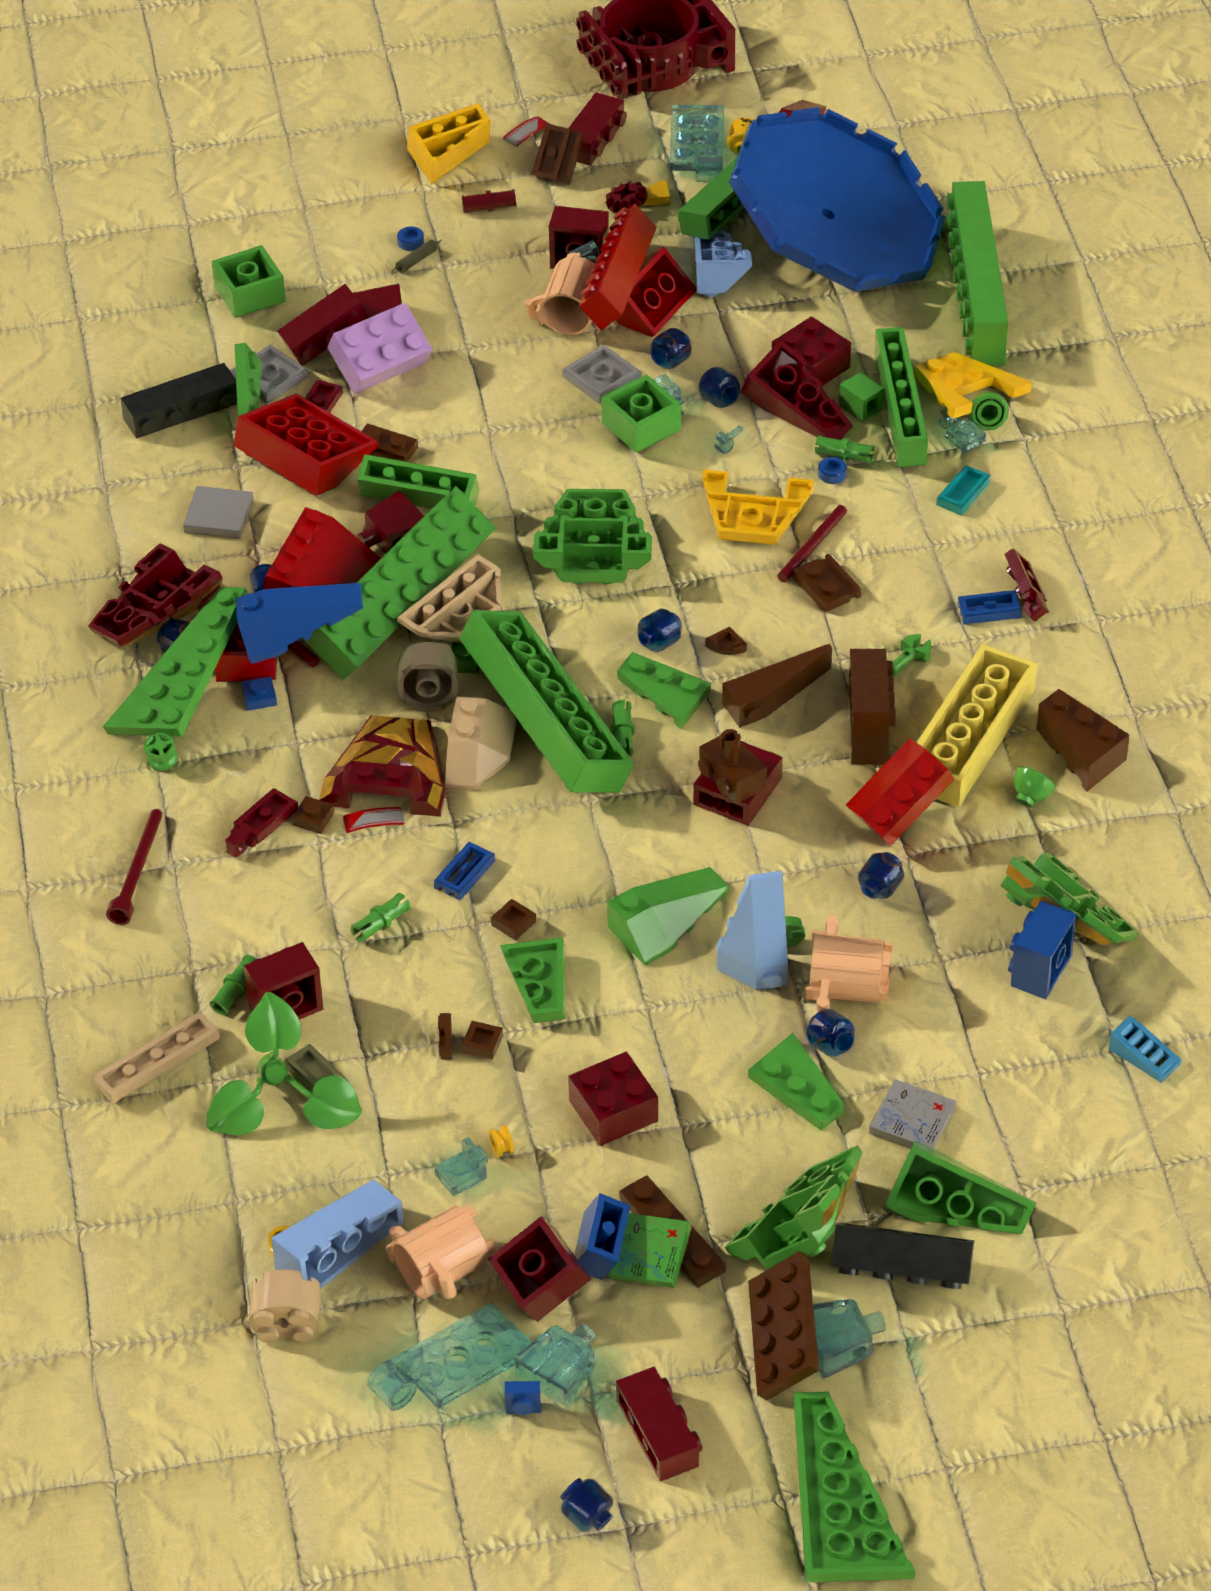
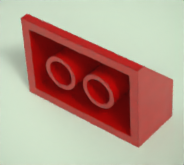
M665 247L645 256L623 314L616 319L619 325L650 337L655 336L697 290Z
M909 738L845 806L890 847L955 779L950 771L928 750Z

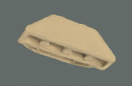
M479 554L397 617V622L420 637L462 643L459 638L472 610L502 611L500 568Z
M456 697L447 744L445 788L477 790L483 781L495 775L510 762L517 718L509 708L492 698Z

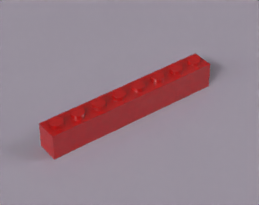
M636 204L629 209L626 207L622 208L614 216L615 222L609 227L611 231L605 237L606 243L601 247V254L595 260L597 264L591 270L592 276L586 282L588 286L581 293L583 297L579 307L601 331L623 314L657 228Z

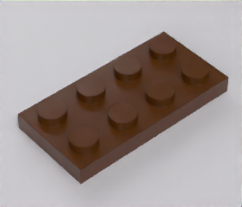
M801 1251L748 1281L757 1395L766 1401L819 1371L809 1256Z

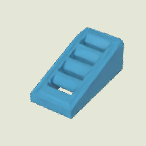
M1128 1016L1110 1035L1109 1050L1160 1083L1181 1065L1182 1060L1131 1016ZM1149 1052H1152L1153 1054L1149 1058H1147L1146 1055ZM1160 1059H1163L1165 1062L1157 1067L1155 1064Z

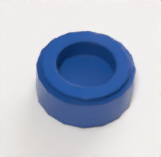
M414 226L402 228L397 233L398 246L406 251L416 250L424 244L423 231Z
M829 457L819 463L818 477L823 482L837 484L846 478L847 465L843 460Z

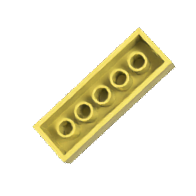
M984 644L980 646L917 741L919 745L939 760L955 779L936 799L960 807L1033 694L1036 687L1038 663Z

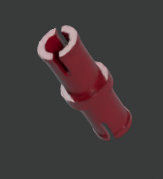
M515 189L492 193L491 190H486L484 194L462 195L463 212L479 210L492 212L495 208L516 207Z

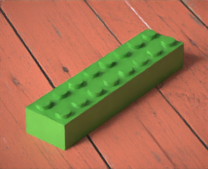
M985 181L952 182V193H947V209L950 212L945 217L946 231H951L948 232V246L953 248L951 249V265L956 266L953 269L954 283H959L956 285V299L961 301L959 302V318L964 319L961 326L962 337H967L964 340L965 355H970V358L990 366L1005 365L1008 319Z
M455 486L357 582L362 586L363 608L332 626L325 624L312 631L313 637L305 642L344 680L401 625L397 622V617L446 580L496 527Z
M472 610L459 639L495 687V690L506 702L509 709L522 724L524 730L530 735L537 748L559 775L566 788L574 793L620 792L634 766V762L523 613L515 611Z

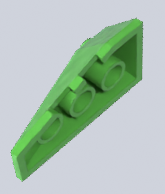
M914 1140L884 1207L918 1222L944 1223L951 1226L960 1225L981 1228L983 1230L1022 1234L1036 1206V1202L961 1162Z

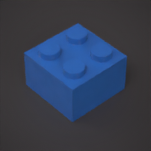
M1044 901L1039 902L1034 912H1028L1022 932H1016L1010 944V950L1013 951L1008 971L1012 973L1011 987L1045 1000L1047 999L1072 957L1076 913Z

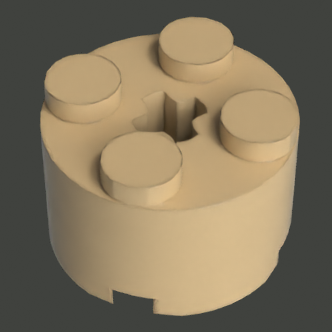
M287 1269L267 1271L263 1273V1279L259 1281L255 1278L252 1281L249 1325L258 1333V1339L266 1343L276 1342L279 1337H292L298 1342L311 1341L313 1333L317 1330L319 1324L320 1283L312 1276L310 1282L302 1278V1272Z

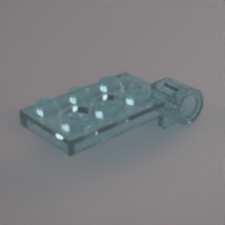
M672 105L670 171H696V182H710L723 170L724 105Z
M491 1302L380 1364L370 1374L367 1386L392 1411L406 1406L412 1400L417 1388L439 1409L532 1356L535 1345ZM481 1340H488L492 1342L494 1345H479L477 1342ZM459 1355L463 1356L467 1360L464 1362L458 1360L453 1361L450 1359V1357Z

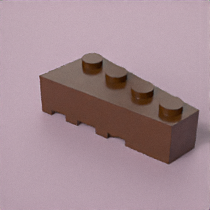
M850 649L851 764L884 765L888 761L889 728L895 727L896 709L894 708L892 660H887L886 649Z

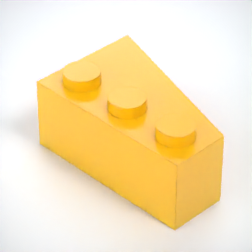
M476 103L408 127L407 150L430 184H433L490 142L491 120L481 105Z

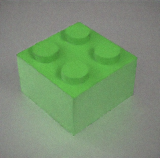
M263 245L212 261L214 287L235 318L286 302L284 277Z
M647 374L601 397L602 423L635 453L681 430V403Z

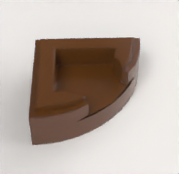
M730 626L705 638V646L719 654L736 655L747 651V643Z
M440 1013V1016H438L439 1057L441 1059H452L451 1013Z

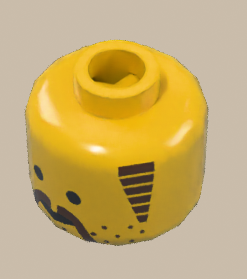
M738 118L729 127L727 146L735 155H738L747 128L754 120L752 118Z

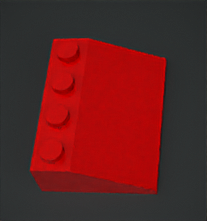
M297 393L238 416L234 447L315 496L336 488L362 463L364 454L370 455L379 445L377 440Z
M305 507L265 575L263 589L357 583L381 557L332 516Z

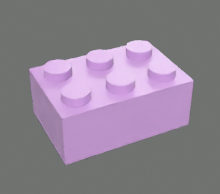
M406 303L333 333L327 347L354 394L425 364L433 350Z

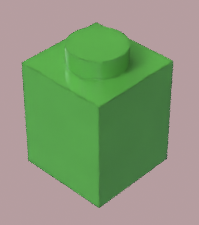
M859 372L840 384L839 406L860 421L864 422L883 410L884 388L863 373Z

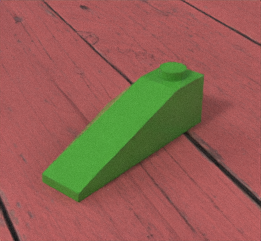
M711 867L633 887L607 901L608 928L645 966L671 952L677 946V940L685 932L689 933L695 927V921L703 913H708L729 891V885Z

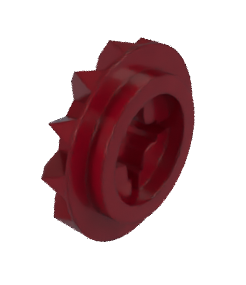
M630 180L627 184L620 183V186L612 187L611 192L606 194L605 203L607 208L613 213L619 212L624 207L629 209L634 204L640 208L646 202L648 193L646 187L642 186L641 182L633 183Z

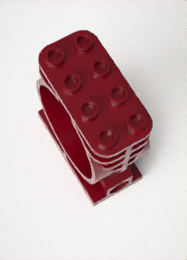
M612 0L604 9L601 6L594 7L592 16L587 10L579 12L578 18H576V26L579 31V39L576 40L578 51L580 54L585 55L591 68H595L602 82H606L610 87L612 95L617 96L618 99H626L628 97V89L636 96L642 92H656L675 88L688 81L695 74L698 67L709 69L720 66L726 74L735 71L736 29L712 0Z

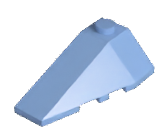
M723 228L709 240L694 237L697 294H702L705 297H715L719 293H725L752 267L751 252L748 249L742 250L741 243L732 242V236Z
M782 871L749 875L737 900L738 908L734 916L729 917L726 924L728 929L724 937H720L717 943V969L755 990L787 985L788 957Z

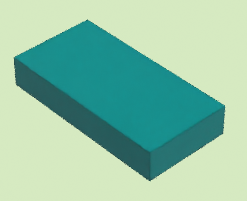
M965 465L937 497L936 505L962 516L988 486L991 475Z

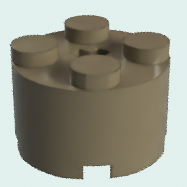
M421 642L417 644L410 643L404 647L397 665V691L403 702L405 700L411 704V708L417 711L434 712L445 708L446 703L456 698L458 693V662L448 644Z

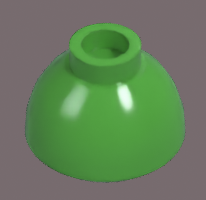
M983 392L972 401L973 406L969 416L973 425L978 429L984 431L995 430L1006 421L1009 408L1006 400L1001 395L995 392Z
M1025 766L1016 769L1014 787L1017 796L1015 799L1019 803L1032 807L1033 803L1045 800L1056 789L1054 782L1044 774Z

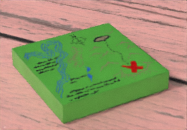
M629 1213L618 1263L608 1273L610 1279L675 1288L692 1228L690 1222Z

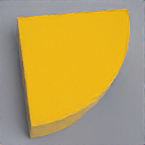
M667 180L653 183L646 189L648 197L643 206L670 204Z

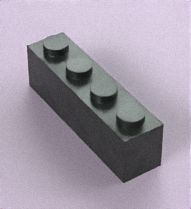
M221 363L120 397L123 419L137 439L237 404L236 379L226 364Z
M838 1222L835 1229L831 1266L839 1267L838 1273L859 1275V1270L872 1271V1277L878 1279L893 1280V1274L907 1276V1282L927 1284V1280L932 1279L940 1280L942 1287L961 1289L962 1284H969L975 1240Z

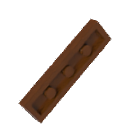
M648 1175L619 1190L620 1200L631 1205L630 1211L633 1214L687 1221ZM692 1226L681 1269L699 1288L725 1273L726 1264Z

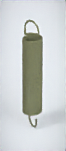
M442 239L438 242L429 240L396 262V267L392 272L395 269L400 273L405 272L437 250L436 244L440 243Z

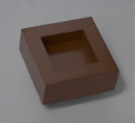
M305 796L292 816L293 825L321 834L334 814V805Z
M513 899L509 900L491 917V925L514 940H517L536 923V913Z
M471 1021L461 1044L462 1053L493 1060L503 1038V1028Z

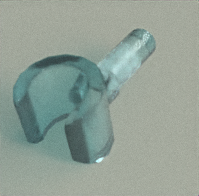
M738 426L727 434L718 432L716 440L719 442L714 447L722 454L729 453L734 446L732 439L743 432V427Z

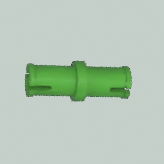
M820 435L816 439L815 445H819V447H815L816 454L836 456L843 461H847V459L872 463L874 454H871V451H875L874 445L851 442L848 438L838 440Z
M617 700L612 704L613 723L610 729L613 736L628 756L631 757L633 755L632 736L635 733V726L631 721L632 706L627 701L625 709V700Z
M397 893L383 905L374 906L370 909V914L351 925L353 936L363 930L355 939L363 943L380 929L385 930L389 928L394 919L410 910L411 906L408 899L400 904V901L406 896L402 893Z
M245 955L233 973L227 974L223 979L224 985L209 1003L215 1012L226 1015L237 998L247 992L244 965L256 960L255 957Z

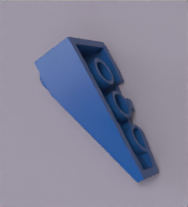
M350 583L263 589L236 598L237 621L251 664L279 656L287 652V646L303 637L304 641L313 637L312 631L325 624L332 626L362 609L363 595L361 584Z

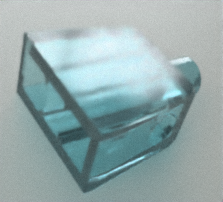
M853 1299L813 1304L819 1371L822 1378L832 1376L868 1358L872 1354V1335L886 1331V1323L880 1311L863 1316L856 1301Z
M580 1324L572 1334L558 1325L551 1326L514 1357L515 1377L521 1381H540V1391L542 1394L570 1409L595 1367L594 1348L590 1345L596 1338L594 1331L585 1324Z

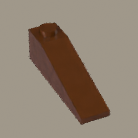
M826 644L724 682L722 684V705L739 728L766 718L831 669L832 646Z

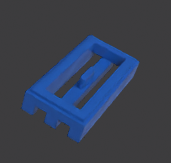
M1016 590L958 596L957 604L958 608H960L963 624L1022 618V608Z
M468 842L434 880V888L439 891L443 888L445 894L450 896L454 893L455 898L461 900L495 862V853ZM473 852L476 853V854L470 859L469 862H466V863L464 864V862L472 855ZM460 868V872L454 877V879L451 882H449L448 880Z

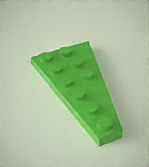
M220 587L104 724L103 728L107 734L150 736L163 732L170 736L183 737L238 622L236 598L249 594L245 587Z
M793 1393L805 1582L915 1579V1569L911 1561H908L902 1549V1542L898 1534H895L888 1520V1513L867 1470H864L859 1460V1453L845 1431V1424L830 1393Z

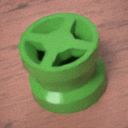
M160 732L152 734L146 739L144 749L150 767L157 771L172 769L178 761V754L172 736Z

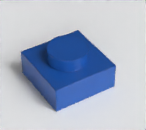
M271 676L241 681L247 711L277 706V698Z
M505 1381L506 1413H516L519 1415L541 1413L540 1381Z

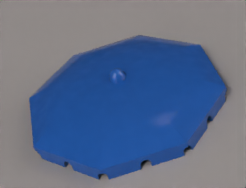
M819 107L794 110L789 117H787L785 112L760 115L749 124L729 184L773 252L854 292L923 280L926 277L933 263L938 245L936 242L941 235L946 216L941 215L944 208L929 185L924 183L921 187L919 186L921 173L907 152L904 150L901 154H898L895 151L896 142L870 129H867L863 134H859L855 130L858 123L830 109L825 114H819Z

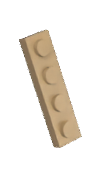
M199 1011L93 1075L94 1085L113 1104L219 1040V1030Z

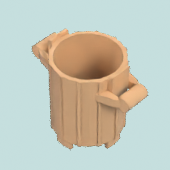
M580 253L567 254L566 258L559 260L553 269L545 293L527 299L524 303L531 320H538L540 325L545 323L548 328L559 334L572 336L585 332L592 322L579 305L583 297L581 293L588 286L586 282L592 276L591 270L596 264L585 257H580Z
M829 916L826 919V931L813 930L809 987H806L805 999L817 1000V1015L820 1017L829 1015V998L872 1003L887 1001L890 983L888 972L893 943H885V940L838 936L839 920L835 916Z
M469 1204L462 1208L456 1205L409 1232L398 1225L390 1228L389 1233L392 1242L386 1246L390 1263H396L397 1269L405 1283L419 1298L424 1300L436 1292L443 1295L445 1299L454 1298L457 1295L454 1282L489 1262V1255L495 1252L493 1240L490 1238L484 1241L479 1227L471 1218L477 1215V1212Z

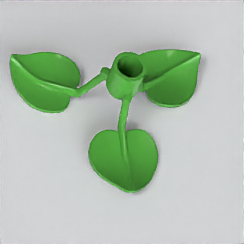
M266 992L259 1004L249 1015L245 1026V1035L248 1043L259 1052H270L259 1060L258 1071L261 1076L257 1078L255 1090L251 1092L249 1085L243 1080H234L223 1085L210 1103L207 1112V1128L213 1132L236 1136L251 1133L261 1124L264 1116V1106L259 1099L255 1098L260 1094L263 1084L266 1082L269 1085H279L284 1080L309 1098L303 1107V1113L314 1126L322 1129H337L354 1122L360 1117L362 1108L355 1089L348 1080L339 1075H326L314 1083L312 1092H310L287 1073L286 1065L281 1057L278 1056L279 1049L290 1050L298 1044L301 1037V1024L296 1013L287 1002L271 992Z

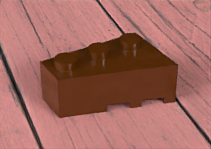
M1061 689L1056 690L1039 704L1037 731L1056 754L1060 753L1067 762L1069 771L1071 773L1075 772L1080 778L1082 787L1086 792L1127 760L1130 734Z

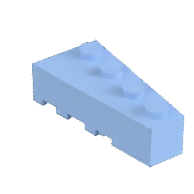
M371 1180L271 1237L275 1270L287 1269L302 1272L303 1279L311 1282L312 1276L318 1280L321 1288L324 1287L386 1237L391 1227L399 1226L403 1223L402 1201L377 1181Z

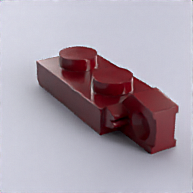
M1010 549L1004 554L1009 564L1006 569L1018 584L1015 589L1022 600L1025 601L1024 611L1036 622L1043 615L1049 613L1045 603L1047 599L1030 562L1015 549Z
M275 788L270 790L234 821V827L230 831L231 834L225 839L226 853L236 858L244 853L248 846L251 848L255 847L256 844H259L295 813L298 808V801Z

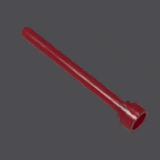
M159 809L151 811L120 895L109 903L106 916L114 924L126 925L130 922L133 915L134 907L131 899L162 819V811Z

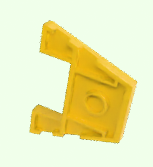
M956 352L915 365L914 370L916 379L929 393L934 392L937 395V403L941 407L946 406L948 408L947 414L952 419L969 414L972 411L973 402L962 395L994 386L1008 396L1015 398L1030 393L1033 383Z
M705 469L702 471V482L717 538L721 540L776 545L814 491V480L788 478L784 498L726 492L728 472Z

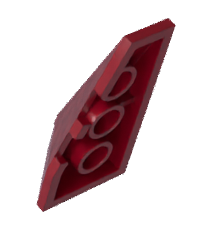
M780 340L747 375L741 393L763 410L816 437L820 435L841 440L852 429L853 425L835 400L828 397L822 388V382L818 377L815 378L807 368L808 363L803 356Z

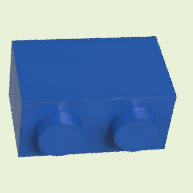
M601 1193L584 1211L574 1255L588 1275L603 1280L618 1263L631 1205Z

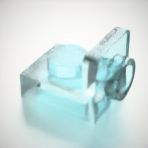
M469 1137L462 1140V1152L434 1166L436 1177L452 1196L487 1178V1154L480 1145L476 1146Z

